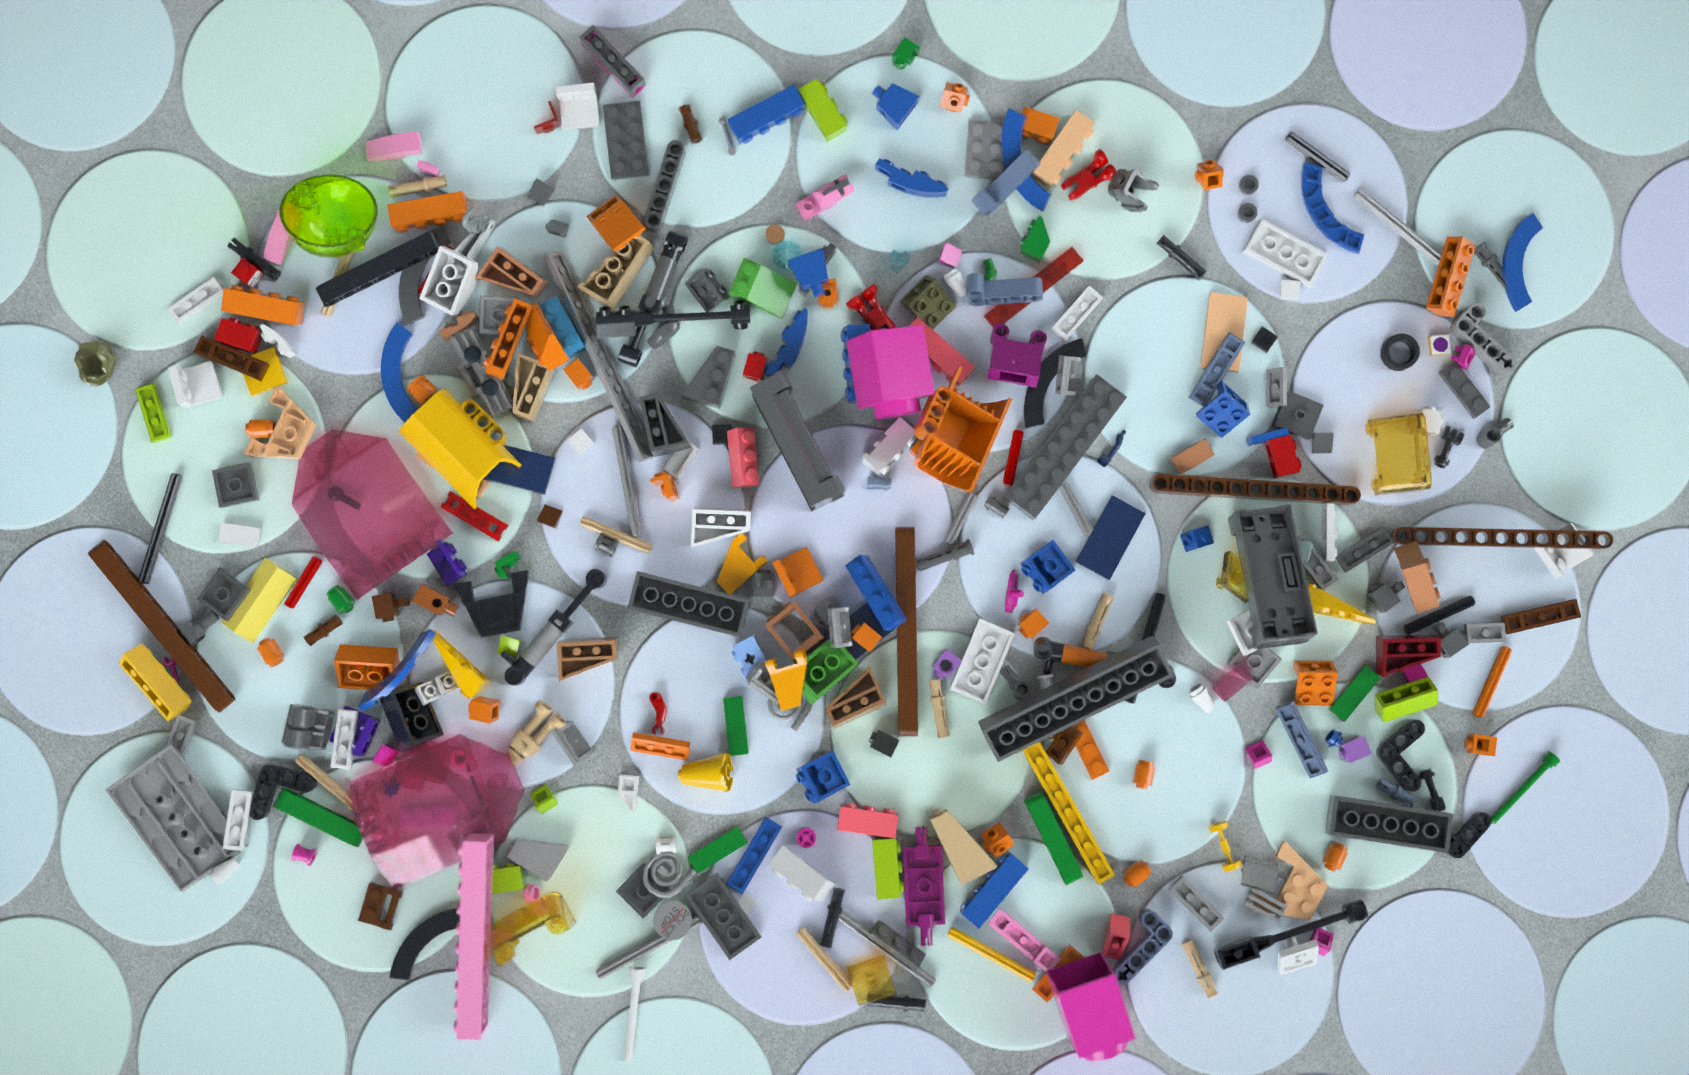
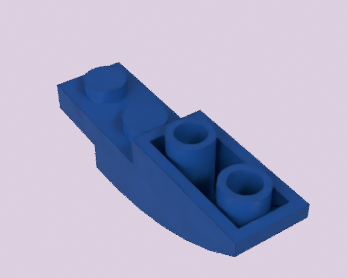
M879 158L875 164V170L889 177L888 186L896 190L921 197H946L949 188L946 187L947 185L944 182L931 179L930 175L924 171L919 172L916 170L913 176H911L909 171L904 168L898 169L888 159L882 160Z
M805 307L802 311L798 310L795 314L793 324L786 326L781 334L783 335L782 342L787 345H782L776 353L778 355L776 360H771L766 366L767 377L779 372L783 366L790 370L795 363L803 346L807 331L808 310Z

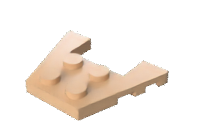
M275 387L269 402L283 408V412L267 445L251 438L244 454L250 457L301 459L317 424L281 388Z
M1282 841L1275 856L1292 865V868L1276 900L1287 905L1283 916L1311 920L1328 885L1287 842ZM1257 893L1254 895V897L1271 905L1272 907L1278 910L1280 909V906L1258 895ZM1253 900L1251 901L1252 905L1263 911L1277 914Z

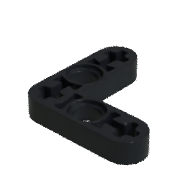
M1420 720L1408 721L1380 744L1376 750L1378 759L1402 788L1410 792L1419 790L1421 780L1400 754L1425 733V725ZM1413 724L1419 725L1417 728L1418 732H1412L1409 735L1404 732H1410L1413 729ZM1399 735L1405 737V744L1402 746L1396 743V738ZM1392 746L1397 749V751L1395 749H1391L1388 752V754L1390 755L1389 757L1383 756V749H1390ZM1397 762L1403 765L1401 773H1396L1394 770V765ZM1406 775L1409 779H1414V787L1408 786L1409 781L1404 777L1401 779V777Z
M272 764L264 766L259 773L252 797L250 817L254 820H261L268 816L277 785L301 792H311L317 787V780L310 774ZM272 769L274 776H270L268 782H272V785L269 783H262L263 781L268 780L269 775L266 774V771ZM286 773H291L294 777L291 784H287L284 781ZM309 778V782L312 783V785L305 788V784L297 782L298 780L305 781ZM262 787L269 789V795L266 798L260 795ZM257 799L259 801H267V803H263L260 808V810L263 811V814H259L257 816L258 813L255 811V808H259L261 802H257Z
M1476 812L1455 835L1451 832L1450 843L1454 846H1459V853H1453L1454 849L1449 845V853L1447 854L1453 858H1462L1490 827L1492 820L1489 814ZM1478 817H1485L1483 819L1485 824H1479L1476 827L1477 829H1479V831H1477L1474 827H1471V825L1476 826L1479 823ZM1470 829L1473 832V838L1467 841L1464 838V832Z

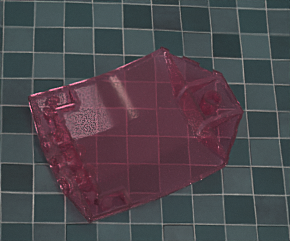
M331 429L308 445L301 459H299L292 506L322 553L357 600L436 546L438 540H444L453 534L411 476L387 438Z
M462 734L349 782L357 826L371 859L393 889H398L461 862L462 855H459V846L470 833L494 834L493 847L505 842L511 823H513L520 799L525 791L509 754L496 751L492 747L468 739Z

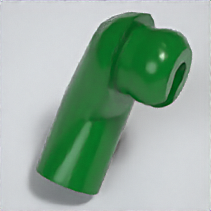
M991 258L983 261L986 269L984 281L995 280L997 276L994 263Z

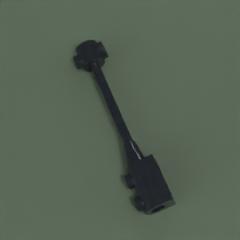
M736 300L734 305H730V311L654 315L652 313L630 310V306L627 305L620 306L619 311H611V307L603 306L599 308L600 312H596L597 338L636 336L637 327L654 324V322L731 319L733 328L737 330L746 329L748 324H750L749 304L745 305L744 300Z
M1362 899L1342 905V912L1287 931L1272 936H1250L1213 949L1219 967L1225 970L1260 958L1259 953L1276 942L1346 919L1348 924L1362 921L1368 918V911Z

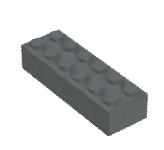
M637 571L627 609L741 638L751 600Z
M1330 795L1325 833L1333 836L1449 853L1453 814Z

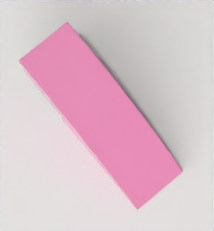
M416 131L370 140L366 142L367 161L402 159L409 155L423 154L421 135Z
M282 201L267 239L263 254L264 260L282 265L297 235L296 228L303 216L300 207Z

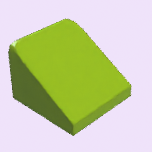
M501 635L497 654L501 655L506 650L513 657L517 658L522 641Z
M547 784L530 793L536 809L541 814L558 805Z

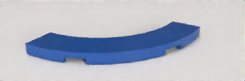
M1011 108L1008 109L1002 130V155L1006 169L1022 154V131L1027 116ZM1031 175L1017 188V191L1026 201L1042 212L1045 210L1052 195L1042 188Z
M1304 162L1301 172V190L1309 216L1316 227L1330 241L1343 249L1359 254L1364 234L1351 230L1337 221L1322 195L1321 176L1323 167Z
M1534 213L1524 218L1515 227L1511 237L1507 240L1503 253L1502 277L1503 279L1505 278L1507 288L1505 291L1515 312L1533 302L1524 282L1523 259L1530 241L1543 229Z
M396 322L383 348L381 380L390 406L405 423L418 410L406 394L401 375V359L413 334Z
M429 629L420 633L416 642L399 665L378 685L365 692L357 708L362 711L367 710L378 703V698L381 696L386 697L416 665L414 663L418 655L425 653L436 635L435 632Z

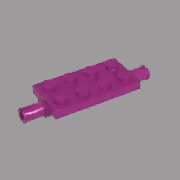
M922 826V835L921 827H915L917 844L915 846H903L906 926H918L920 928V946H926V938L927 945L932 946V928L934 925L945 924L942 845L928 844V826Z

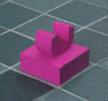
M1467 344L1464 345V348L1456 346L1455 351L1459 352L1460 355L1457 357L1451 355V359L1453 362H1457L1462 369L1468 370L1475 356L1473 346Z

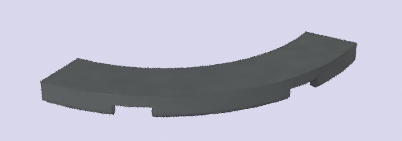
M442 224L431 230L435 231L442 246L451 243ZM431 257L401 272L399 303L407 326L424 318L418 290L419 282L426 268L425 266Z

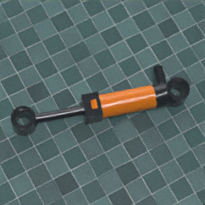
M1039 637L1033 643L1035 658L1040 661H1046L1043 670L1045 675L1051 674L1054 661L1087 668L1116 654V652L1112 651L1104 653L1058 643L1046 637ZM1042 646H1045V647L1048 648V649H1047L1046 651H1044V652H1041V651L1038 650V649H1039L1040 647H1042ZM1171 665L1169 666L1174 676L1159 683L1158 685L1162 688H1170L1176 683V675Z

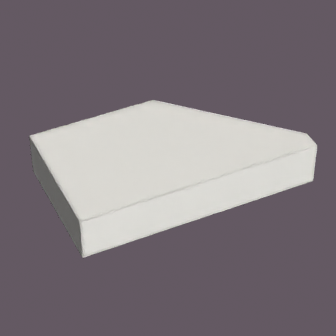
M620 774L618 795L632 812H636L639 776Z

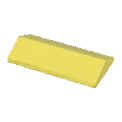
M264 558L246 584L251 589L249 594L229 621L223 619L221 622L234 633L254 643L297 578L269 559Z

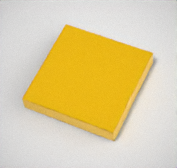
M275 347L251 355L270 364L262 382L243 374L252 397L288 383Z

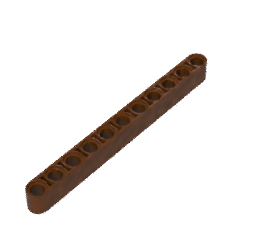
M1158 474L1149 483L1151 491L1159 494L1317 504L1331 503L1335 505H1351L1358 502L1361 498V492L1357 487L1169 474ZM1156 479L1163 481V488L1156 487ZM1175 480L1182 483L1183 487L1181 490L1175 488ZM1195 481H1199L1202 484L1201 491L1194 489L1193 484ZM1213 483L1220 485L1221 489L1219 492L1213 490ZM1233 484L1238 485L1239 493L1232 491ZM1252 485L1258 488V494L1251 492ZM1271 486L1277 489L1276 496L1270 493ZM1290 487L1296 490L1295 497L1289 494ZM1309 489L1314 490V492H1315V497H1314V498H1311V497L1308 495V490H1309ZM1328 490L1334 493L1333 499L1327 496ZM1347 491L1353 494L1352 501L1346 497Z
M895 527L896 602L907 618V621L897 627L898 736L918 737L915 527Z
M1399 527L1391 533V537L1396 545H1405L1417 541L1419 546L1600 550L1609 548L1613 544V536L1606 531ZM1398 531L1404 532V541H1399L1396 538ZM1418 531L1425 534L1423 542L1418 541L1416 538ZM1437 532H1442L1445 535L1443 542H1439L1436 539ZM1458 532L1463 533L1465 536V540L1462 543L1456 539ZM1477 533L1484 535L1485 540L1483 543H1479L1476 540ZM1498 533L1504 535L1505 540L1503 543H1499L1496 540ZM1519 533L1525 537L1523 544L1517 542L1516 537ZM1538 534H1542L1545 537L1543 544L1537 542ZM1559 534L1563 535L1565 538V543L1563 545L1557 542V536ZM1579 535L1584 536V545L1578 543L1577 538ZM1600 535L1606 540L1603 546L1598 543Z
M102 540L88 552L90 558L213 709L221 713L236 700L232 692L196 648L190 646L179 632V627L144 584L138 582V577L113 546L106 540Z

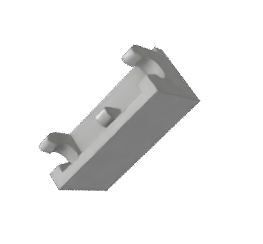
M1059 355L1055 393L1077 396L1078 392L1076 389L1081 357Z
M849 606L827 608L830 646L833 648L853 646Z
M758 661L745 676L748 685L776 704H779L769 671L765 664Z
M573 721L552 733L574 766L594 753Z

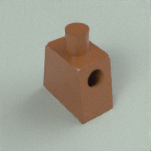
M424 583L420 585L412 602L440 616L444 612L454 617L459 608L449 602L451 597ZM436 598L442 601L440 607L434 604Z

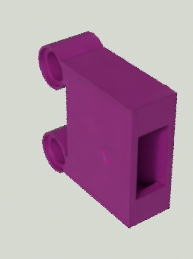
M1002 323L996 324L990 337L992 348L987 379L1036 388L1047 335L1043 331L1035 330L1031 333L1028 343L1009 340L1010 330L1008 326Z

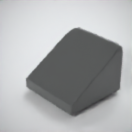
M536 178L528 197L544 207L554 190Z
M550 220L545 225V228L550 234L566 237L569 224Z
M1312 434V454L1332 453L1334 434Z

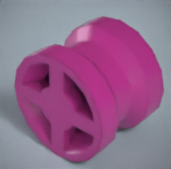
M802 828L797 834V843L803 848L812 847L816 842L815 832L811 828Z

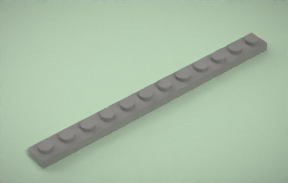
M563 253L547 254L543 258L638 461L642 462L654 458L655 456L650 450L647 432L603 338H597L596 323L581 291L577 287L578 285Z

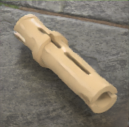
M445 175L433 178L423 177L422 180L390 185L388 186V189H390L388 191L391 198L422 191L431 192L432 189L447 187V180Z
M1102 593L1090 625L1086 627L1087 632L1081 647L1093 649L1097 636L1101 634L1100 629L1114 598L1113 596Z
M941 679L929 680L930 702H932L938 738L949 737L944 706L945 696H943Z
M1193 939L1184 941L1181 945L1197 975V982L1201 983L1207 998L1216 996L1218 991L1211 979L1212 975L1207 971ZM1191 952L1194 953V955H1195V957H1196V960H1197L1199 966H1197V964H1196V962H1195V959H1194V957H1193V955H1192ZM1200 971L1203 972V974H1204V976H1205V978H1206V980H1207V982H1208V985L1206 984V982H1205V980H1204V978H1203V976H1202V974H1201Z

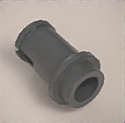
M989 497L984 504L986 510H991L1001 516V518H1004L1009 508L996 501L995 497Z

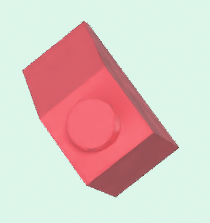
M1110 915L1106 925L1102 948L1104 957L1121 960L1130 937V917Z

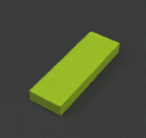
M151 383L135 388L151 443L172 438L156 384Z

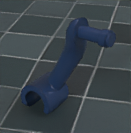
M1122 430L1121 433L1117 434L1115 445L1108 455L1103 453L1097 460V463L1102 467H1106L1120 449L1126 430Z

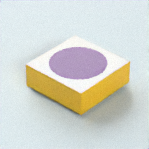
M1449 335L1428 337L1430 356L1448 355L1451 353Z

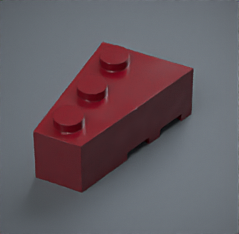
M1436 635L1376 636V674L1381 677H1386L1397 671H1403L1411 666L1420 665L1441 657V637Z

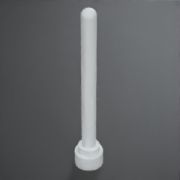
M637 966L630 967L629 976H631L632 990L624 1057L627 1063L632 1061L640 981L645 977V968Z

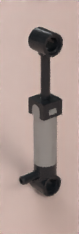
M592 569L586 574L585 580L587 585L563 613L556 610L548 619V623L518 659L506 650L501 653V657L512 665L504 674L505 681L509 685H522L563 633L568 631L574 623L569 619L573 612L593 589L603 588L607 583V577L604 572L599 569ZM595 574L601 576V581L598 584L592 583V577ZM513 671H518L520 674V678L516 682L511 678Z

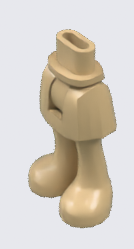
M538 700L535 704L537 711L535 716L523 729H517L508 747L509 751L504 755L514 766L537 753L542 748L540 743L555 728L560 729L566 725L565 720L557 712H554L546 724L533 736L534 730L553 712V708L541 700Z

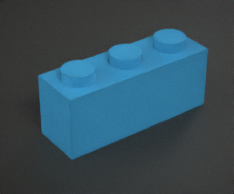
M556 296L539 305L570 359L586 350L585 345Z

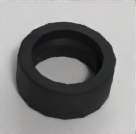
M1407 334L1391 336L1382 344L1380 350L1383 364L1394 371H1403L1410 368L1418 361L1420 355V347L1417 341ZM1401 341L1409 347L1411 355L1407 362L1397 363L1391 358L1389 349L1393 343Z

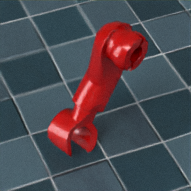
M652 692L649 699L656 711V725L652 728V734L656 735L655 730L660 727V734L663 735L665 730L662 725L665 722L667 707L661 694Z

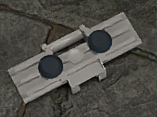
M471 326L450 337L462 361L457 370L461 372L468 385L472 399L480 396L491 418L513 408V401L503 381L485 373L487 367L484 366L487 355L491 356L492 352H487L475 327ZM472 366L482 383V386L478 388L468 371V368Z

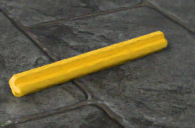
M954 927L950 928L948 937L1029 982L1034 980L1036 976L1034 971Z

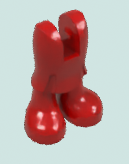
M1099 148L1094 152L1093 161L1089 165L1083 166L1079 172L1067 178L1060 186L1063 190H1066L1075 183L1078 184L1079 188L1068 195V198L1073 201L1080 198L1090 189L1097 187L1098 184L1106 180L1112 181L1117 170L1112 164L1106 166L1108 158L1103 150ZM1104 166H1106V167H1105L1100 173H1098L1096 176H1094V175L1092 174V173H1094L1095 171H1097V170L1103 168Z
M875 284L845 304L850 310L857 311L864 322L870 324L871 331L881 330L880 327L882 325H885L887 329L896 328L876 298L878 289ZM862 298L868 303L872 311H868Z

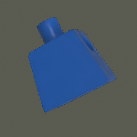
M894 83L887 90L877 85L872 92V95L879 99L876 106L877 111L897 131L919 103L918 95Z
M822 248L788 260L789 267L803 291L811 289L814 297H820L825 294L822 284L828 282V274Z

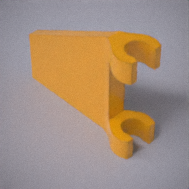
M744 533L739 534L732 541L717 579V583L730 595L768 562L764 556H760L753 562L743 551L740 545L748 539Z
M804 649L794 653L797 663L778 669L775 658L765 661L781 711L801 705L807 666Z

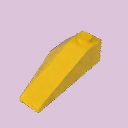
M1307 583L1314 613L1365 624H1375L1376 620L1328 592L1317 589V585Z
M431 629L436 634L433 641L454 680L461 688L460 692L468 699L470 697L472 699L477 698L491 683V680L441 634Z

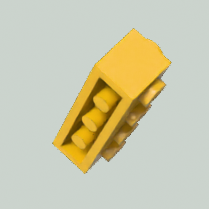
M143 643L122 655L118 664L167 721L172 720L178 714L188 709L192 703L190 696L179 687L177 681L168 674L163 664L156 660L151 650L146 648Z

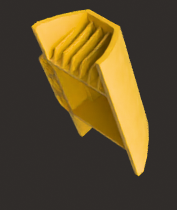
M446 388L435 393L398 431L473 509L477 508L476 497L480 481L499 462H510L519 468L522 466L504 447L507 442V436L502 428L475 401L469 399L461 404ZM475 407L473 413H467L468 408ZM488 420L486 426L480 427L481 421ZM496 433H501V437L498 440L492 439Z

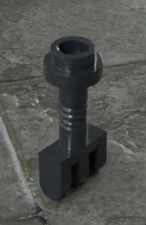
M1448 425L1444 428L1440 437L1446 440L1441 454L1436 455L1434 458V465L1439 468H1445L1449 465L1448 455L1453 444L1460 445L1465 435L1460 432L1456 438L1458 432L1456 429H1453L1451 434H1449L1451 427Z
M1431 768L1420 771V780H1425L1430 792L1431 799L1429 801L1434 811H1444L1446 806L1443 797H1439L1432 776H1435V772H1432Z

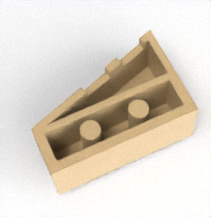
M517 353L513 413L534 423L556 370L548 371L545 365L541 366L538 360Z

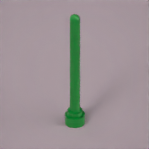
M1548 751L1543 756V763L1491 816V824H1496L1548 768L1556 767L1561 762L1555 754Z

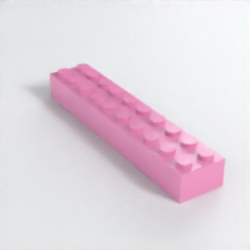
M470 833L459 846V855H462V863H459L458 873L462 876L461 882L458 884V895H461V902H458L457 914H460V922L457 923V934H460V939L456 944V954H459V961L456 962L455 973L458 974V981L455 983V993H458V1001H455L454 1013H457V1020L454 1021L453 1030L457 1033L456 1039L481 1040L488 1028L494 834Z

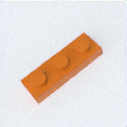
M1085 720L1075 724L1074 726L1083 733L1075 747L1091 780L1110 772Z
M633 732L631 751L688 761L690 742Z
M1069 944L1059 955L1060 961L1054 968L1085 957ZM1045 972L1033 986L1032 990L1048 1003L1054 994Z

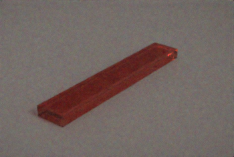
M1072 246L1034 277L1042 279L1043 293H1045L1082 264L1084 260ZM1032 302L996 305L983 317L993 328L996 324H1005Z

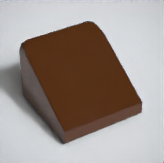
M545 504L537 522L557 529L563 510Z

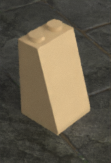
M938 808L931 812L932 816L929 819L961 884L967 883L997 868L993 860L947 809Z

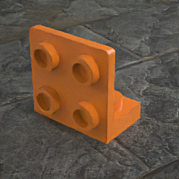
M807 547L781 560L778 559L772 562L790 598L824 581Z
M1294 660L1293 668L1297 675L1294 696L1295 704L1332 706L1338 675L1333 662Z

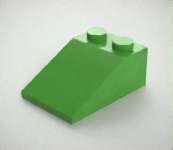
M743 258L729 295L733 299L744 300L745 304L783 318L797 283L761 264Z
M829 638L807 657L802 694L812 705L859 664L845 647H831Z

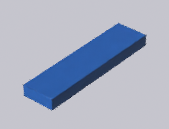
M765 817L726 883L727 886L743 895L783 826Z

